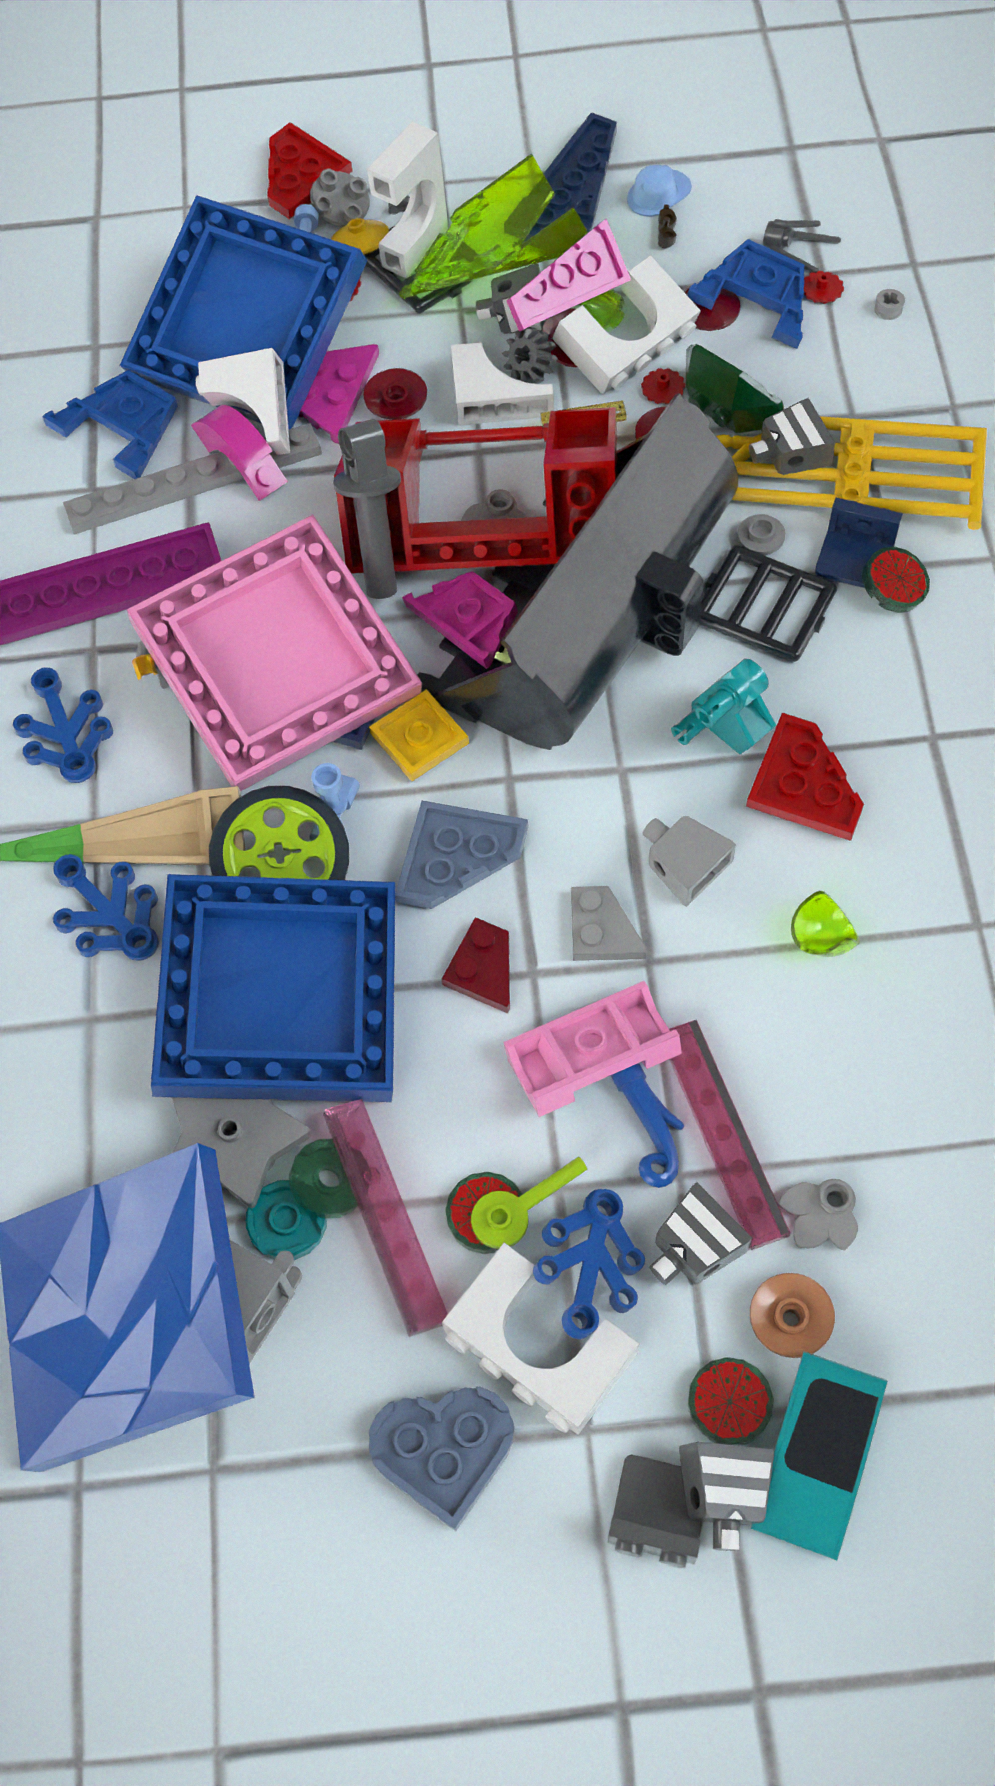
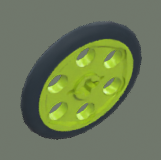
M266 786L252 790L236 799L222 813L213 829L209 844V866L212 876L239 877L240 872L244 868L254 867L259 870L261 877L345 880L349 866V842L345 828L337 814L321 798L304 789L292 786ZM272 808L281 810L285 815L283 824L277 828L268 827L263 821L266 811ZM305 822L315 823L319 828L318 837L308 842L302 840L298 835V828L301 824ZM241 831H249L256 838L254 846L249 850L243 851L234 845V838ZM276 845H282L284 851L294 852L301 850V852L290 853V855L285 856L284 863L277 864L275 858L267 856L275 851ZM309 858H318L324 863V872L319 877L312 878L304 873L303 865Z

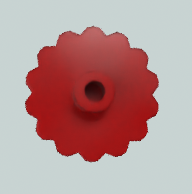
M811 272L809 276L804 277V295H806V299L812 300L814 303L826 304L834 302L837 298L841 297L844 291L843 281L839 279L838 275H833L831 272Z
M658 368L656 371H650L649 375L644 376L641 388L643 389V395L647 397L648 401H654L656 404H669L675 395L679 393L683 395L686 385L684 377L679 376V372L672 371L670 368L665 370Z

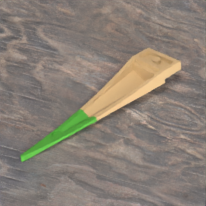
M236 786L200 790L101 819L0 844V861L56 862L60 857L72 854L79 857L82 863L127 862L129 864L209 865V844L213 829L222 813L236 799L241 797L240 788ZM241 831L235 836L234 845L238 849L246 851L244 831Z

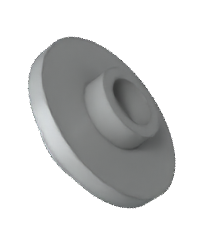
M758 514L750 516L740 524L738 529L740 545L762 555L776 552L781 548L785 540L783 525L779 520L769 515Z

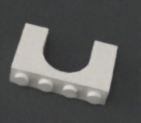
M413 121L367 168L371 195L398 206L411 191L403 216L379 242L382 267L406 279L449 232L438 132Z
M651 255L628 271L631 280L622 284L620 288L646 318L649 327V334L647 336L632 341L618 339L606 332L586 308L581 305L559 321L552 338L602 395L612 387L614 390L620 388L628 380L629 374L633 371L639 373L650 364L653 356L657 353L660 356L664 355L673 346L677 338L685 339L696 328L694 322L700 313V309Z
M503 1243L442 1321L444 1330L448 1334L445 1340L462 1354L469 1350L481 1359L478 1363L479 1367L495 1380H498L501 1376L514 1385L512 1392L524 1403L532 1407L536 1402L549 1412L546 1415V1419L560 1431L567 1433L570 1428L579 1435L638 1354L639 1343L604 1318L580 1352L571 1361L562 1366L542 1369L529 1366L519 1360L506 1343L505 1327L515 1307L536 1281L533 1275L534 1264L506 1243Z

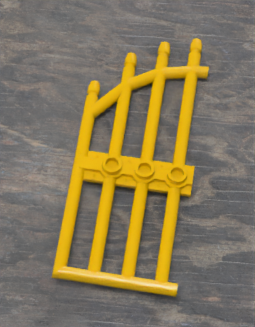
M820 416L828 430L841 431L840 443H835L833 455L838 456L837 468L822 467L786 475L779 474L774 464L745 462L750 458L749 445L761 441L762 433L754 437L738 435L731 437L724 434L716 436L725 448L739 449L732 456L738 475L835 482L834 494L738 487L732 500L832 508L836 497L878 508H886L903 514L968 519L967 526L969 529L977 530L981 528L987 428ZM874 434L971 440L973 441L972 452L875 446L873 445ZM872 459L971 466V477L958 478L871 471ZM869 485L970 492L969 505L868 497Z

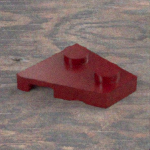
M475 917L441 979L442 985L508 1014L510 1010L509 931Z

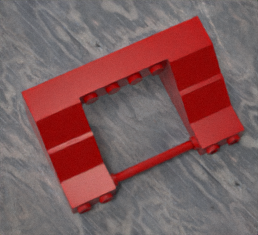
M616 407L550 411L549 423H544L543 427L530 426L427 433V430H421L420 418L378 421L385 437L386 464L397 469L401 476L400 485L385 494L395 571L556 564L618 478ZM544 438L546 447L543 466L547 516L419 523V463L423 449H428V446L540 440ZM342 456L335 471L334 478L339 473L344 471ZM336 492L345 565L351 574L364 573L354 499L342 496Z

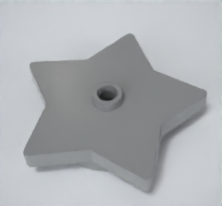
M172 1097L182 1129L173 1153L196 1143L216 1149L221 1186L251 1209L255 1208L266 1175L275 1161L311 1137V1131L305 1124L275 1106L272 1099ZM237 1130L235 1134L227 1136L230 1132Z

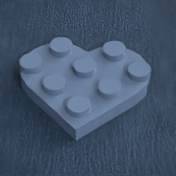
M476 1386V1388H462L455 1392L450 1391L437 1404L422 1397H416L417 1399L404 1398L395 1403L394 1401L389 1402L376 1414L369 1429V1452L373 1464L386 1480L455 1532L507 1458L513 1444L514 1423L508 1406L496 1393L480 1386Z

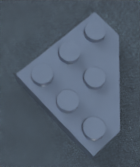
M422 800L395 892L396 902L433 909L520 859L529 827L528 819Z

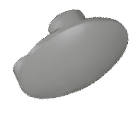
M326 169L321 172L320 177L316 179L311 189L310 198L312 206L317 209L318 215L328 223L345 226L352 219H363L368 212L370 200L367 184L360 177Z

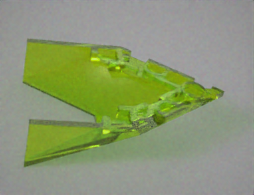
M530 154L455 209L450 217L451 226L446 233H439L415 269L416 275L410 285H404L399 295L401 298H406L557 259L585 236L588 231L576 210L571 208L523 243L555 194L534 156Z

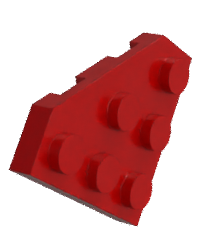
M291 122L269 137L268 203L270 207L289 220L295 216V210L298 206L311 204V189L322 171L332 169L348 174L353 172L351 161Z
M781 713L747 798L746 807L851 841L864 807L862 799L857 792L854 793L846 779V772L834 752H830L823 741V734L818 725L808 720Z

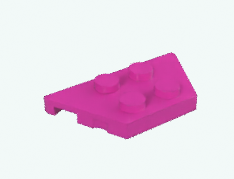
M371 344L327 351L298 416L306 418L308 423H311L317 430L322 428L330 434V438L334 443L339 444V429L347 427L379 356L378 345Z
M473 571L457 576L451 581L432 585L433 592L414 598L413 594L409 593L402 597L405 606L486 669L491 666L501 646L500 640L511 627L518 613L516 603Z

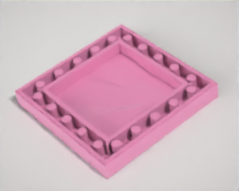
M314 515L127 609L129 621L231 787L238 786L240 792L421 693V680Z

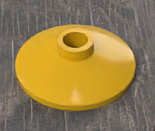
M355 218L336 231L331 240L361 249L363 254H368L379 248V242L389 233V228L384 222L379 220Z

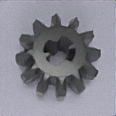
M529 327L526 331H515V339L509 338L506 340L510 349L509 351L502 352V354L508 357L509 360L503 367L506 370L512 371V378L527 383H533L534 381L542 382L544 381V373L551 374L553 372L549 364L550 361L554 362L558 359L555 355H551V351L556 345L554 342L548 341L549 335L546 332H538L536 328Z

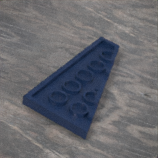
M592 112L589 114L504 223L505 235L561 256L592 230L617 132V121Z

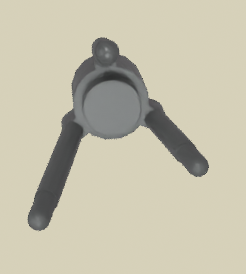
M775 219V221H769L766 226L763 244L770 247L771 250L804 264L805 270L817 273L819 271L818 268L788 253L783 248H789L793 238L840 243L841 238L794 231L793 229L819 227L821 222L818 220L785 221Z

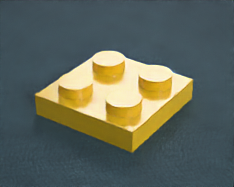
M427 689L369 726L370 734L411 781H414L469 744L468 735Z

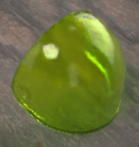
M825 891L813 893L795 910L791 921V935L795 944L804 952L822 957H835L851 951L860 944L858 934L850 920Z

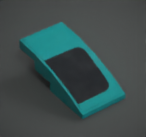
M803 1351L774 1448L766 1516L763 1523L752 1524L751 1529L838 1560L888 1382L886 1379Z

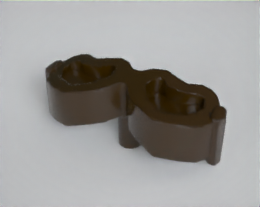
M667 204L660 210L658 217V245L662 248L672 246L677 236L673 230L677 217Z

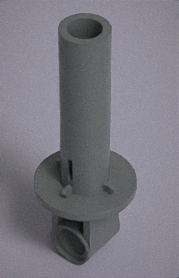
M370 419L339 429L338 441L342 451L344 471L334 478L333 485L338 494L354 499L367 595L373 599H385L397 593L385 494L400 485L401 476L397 469L387 466L383 430L376 419Z

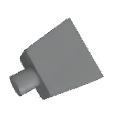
M689 816L681 817L671 828L658 818H654L643 831V836L653 843L649 851V865L651 869L686 907L734 859L736 844Z

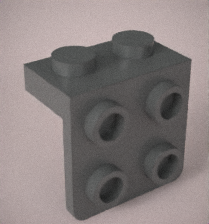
M636 1455L627 1456L622 1468L607 1543L616 1545V1552L629 1556L641 1557L642 1552L660 1556V1563L673 1567L686 1568V1563L695 1564L701 1539L699 1538L702 1522L692 1521L688 1517L681 1466Z

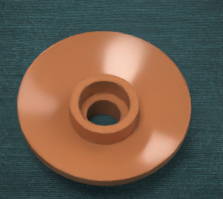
M783 1273L767 1279L756 1290L750 1305V1322L756 1337L768 1350L787 1358H801L803 1351L814 1354L827 1343L834 1329L835 1311L829 1295L815 1280L797 1273ZM787 1312L794 1313L798 1318V1323L793 1326L786 1324L783 1320V1315Z

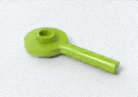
M578 1156L520 1197L506 1191H495L486 1194L476 1203L472 1211L471 1223L474 1234L481 1243L490 1248L499 1249L503 1243L510 1247L516 1245L522 1240L528 1229L529 1218L527 1211L588 1170L586 1164Z

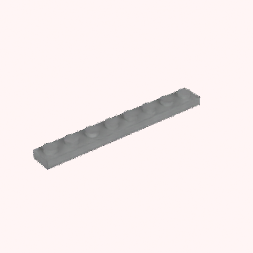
M307 423L288 430L290 453L277 455L274 450L270 453L278 467L281 468L321 455L322 451L311 423ZM220 451L65 501L63 504L73 532L78 534L244 480L233 462Z

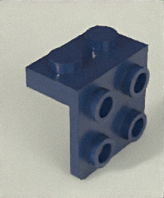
M835 497L828 530L815 567V574L822 578L870 590H879L874 584L877 582H874L871 576V564L875 563L874 559L880 554L894 549L903 513Z

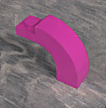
M221 405L191 425L209 453L219 450L233 462L259 501L288 482L270 455L273 450L266 440L234 408L228 405Z

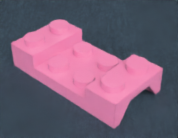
M645 981L503 1042L508 1062L539 1117L574 1102V1091L639 1062H642L645 1068L648 1069L682 1054L679 1033L676 1029L670 1031L656 1010Z

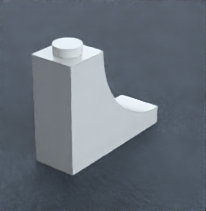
M482 342L451 345L458 425L549 417L550 411H554L552 384H533L509 377L491 363L484 351Z
M273 348L198 362L199 376H196V387L201 396L203 395L212 406H237L257 415L263 425L268 445L277 455L290 453L283 361Z

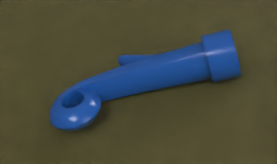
M637 1063L610 1076L618 1091L624 1093L658 1153L648 1154L639 1162L640 1176L650 1186L657 1188L666 1187L673 1182L679 1168L678 1153L666 1123L677 1130H682L684 1123L674 1116L653 1093L645 1081L646 1075L640 1063ZM651 1164H658L664 1167L663 1174L653 1172Z

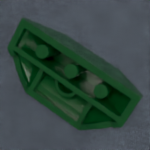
M699 344L690 345L686 349L685 384L690 397L688 401L698 406L718 426L722 428L727 427L736 434L762 430V424L766 418L784 410L782 399L775 394L768 393L763 385L744 371Z

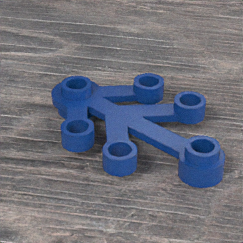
M41 668L32 675L31 684L36 694L41 698H45L55 727L36 721L29 714L18 715L13 721V727L18 736L22 738H29L35 735L61 744L64 754L45 749L38 741H31L23 747V755L31 765L46 763L58 767L62 777L68 782H84L95 771L96 764L92 757L101 741L107 740L112 736L113 727L110 720L106 717L94 718L90 723V733L80 748H78L76 738L89 716L102 709V698L96 690L83 692L80 696V704L68 721L59 697L62 682L58 673L52 668ZM96 699L94 703L87 704L89 700ZM26 723H29V724H30V725H29L28 727H26V728H23V729L20 728L23 724H26ZM101 726H107L103 731H96ZM39 750L37 755L30 756L33 751ZM82 765V767L74 770L75 767Z
M68 854L60 857L55 862L53 871L59 883L66 887H75L97 910L72 911L68 908L59 909L53 916V923L57 930L68 934L77 927H114L121 934L96 936L93 932L81 933L76 939V947L81 955L93 957L99 951H123L129 959L141 961L148 959L156 952L159 939L154 929L149 926L151 909L156 906L158 896L151 885H141L134 891L133 896L137 904L134 925L125 917L128 886L135 880V873L129 863L118 862L111 868L113 886L110 902L85 877L86 869L79 857ZM77 871L73 876L67 877L68 873ZM128 871L125 877H117L120 872ZM144 894H152L148 900H140ZM71 917L69 923L60 924L63 918ZM94 941L91 947L83 948L85 942ZM138 941H146L143 946L135 948V944Z
M596 1189L585 1198L582 1210L562 1220L558 1218L552 1219L545 1225L542 1230V1238L551 1247L561 1246L572 1232L589 1225L590 1230L586 1241L555 1256H543L533 1267L535 1279L541 1284L548 1285L553 1283L560 1276L561 1272L582 1262L574 1302L562 1315L564 1331L575 1339L588 1337L599 1325L598 1311L592 1305L599 1271L612 1291L609 1296V1303L616 1312L626 1313L638 1301L635 1289L626 1283L621 1272L629 1276L635 1275L644 1267L645 1257L641 1250L635 1248L622 1226L620 1220L623 1216V1203L620 1196L610 1189ZM597 1206L603 1207L606 1211V1215L601 1213ZM551 1228L559 1230L561 1238L553 1236ZM606 1234L609 1235L620 1252L617 1258V1265L604 1245ZM626 1256H630L635 1260L636 1267L629 1265ZM542 1265H547L551 1268L552 1276L543 1272ZM619 1293L627 1297L628 1304L620 1301ZM572 1317H576L581 1321L582 1329L574 1324Z

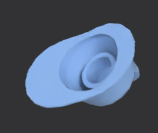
M667 165L647 166L637 174L635 184L628 191V205L633 212L641 216L652 217L659 215L664 205L667 204L671 208L690 193L692 187L690 179L684 173L673 170Z

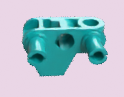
M743 659L693 700L691 704L692 712L671 728L673 736L676 737L686 729L687 732L677 741L682 745H687L703 729L708 728L739 755L751 748L776 726L760 695L769 687L766 673L753 660Z

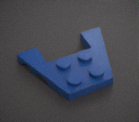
M747 239L724 258L720 266L715 270L711 269L707 272L703 280L698 284L694 283L690 286L687 296L691 301L712 310L722 288L739 297H744L762 305L768 310L781 314L782 316L771 338L795 349L798 348L803 338V332H801L803 310H801L804 296V264Z
M127 370L93 388L95 393L82 400L76 397L66 402L67 408L55 414L51 410L42 416L47 427L66 438L90 417L129 440L130 443L113 458L115 468L136 479L142 476L178 404L176 397L132 371Z

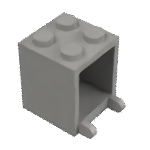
M230 1240L250 1364L294 1296V1290L302 1280V1273L298 1267L293 1266L294 1257L289 1251L279 1252L272 1264Z

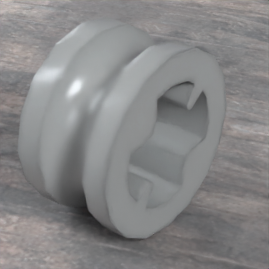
M895 289L880 291L874 308L876 315L885 320L898 318L902 314L905 297L900 291Z

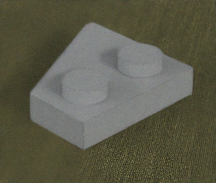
M609 886L571 887L573 961L646 959L644 943Z

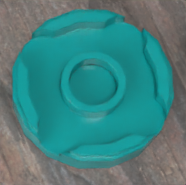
M294 1179L277 1180L264 1186L255 1208L251 1209L248 1207L246 1211V1230L252 1244L264 1256L275 1259L278 1253L284 1250L291 1252L294 1260L310 1254L321 1242L327 1228V1212L319 1194L309 1186Z

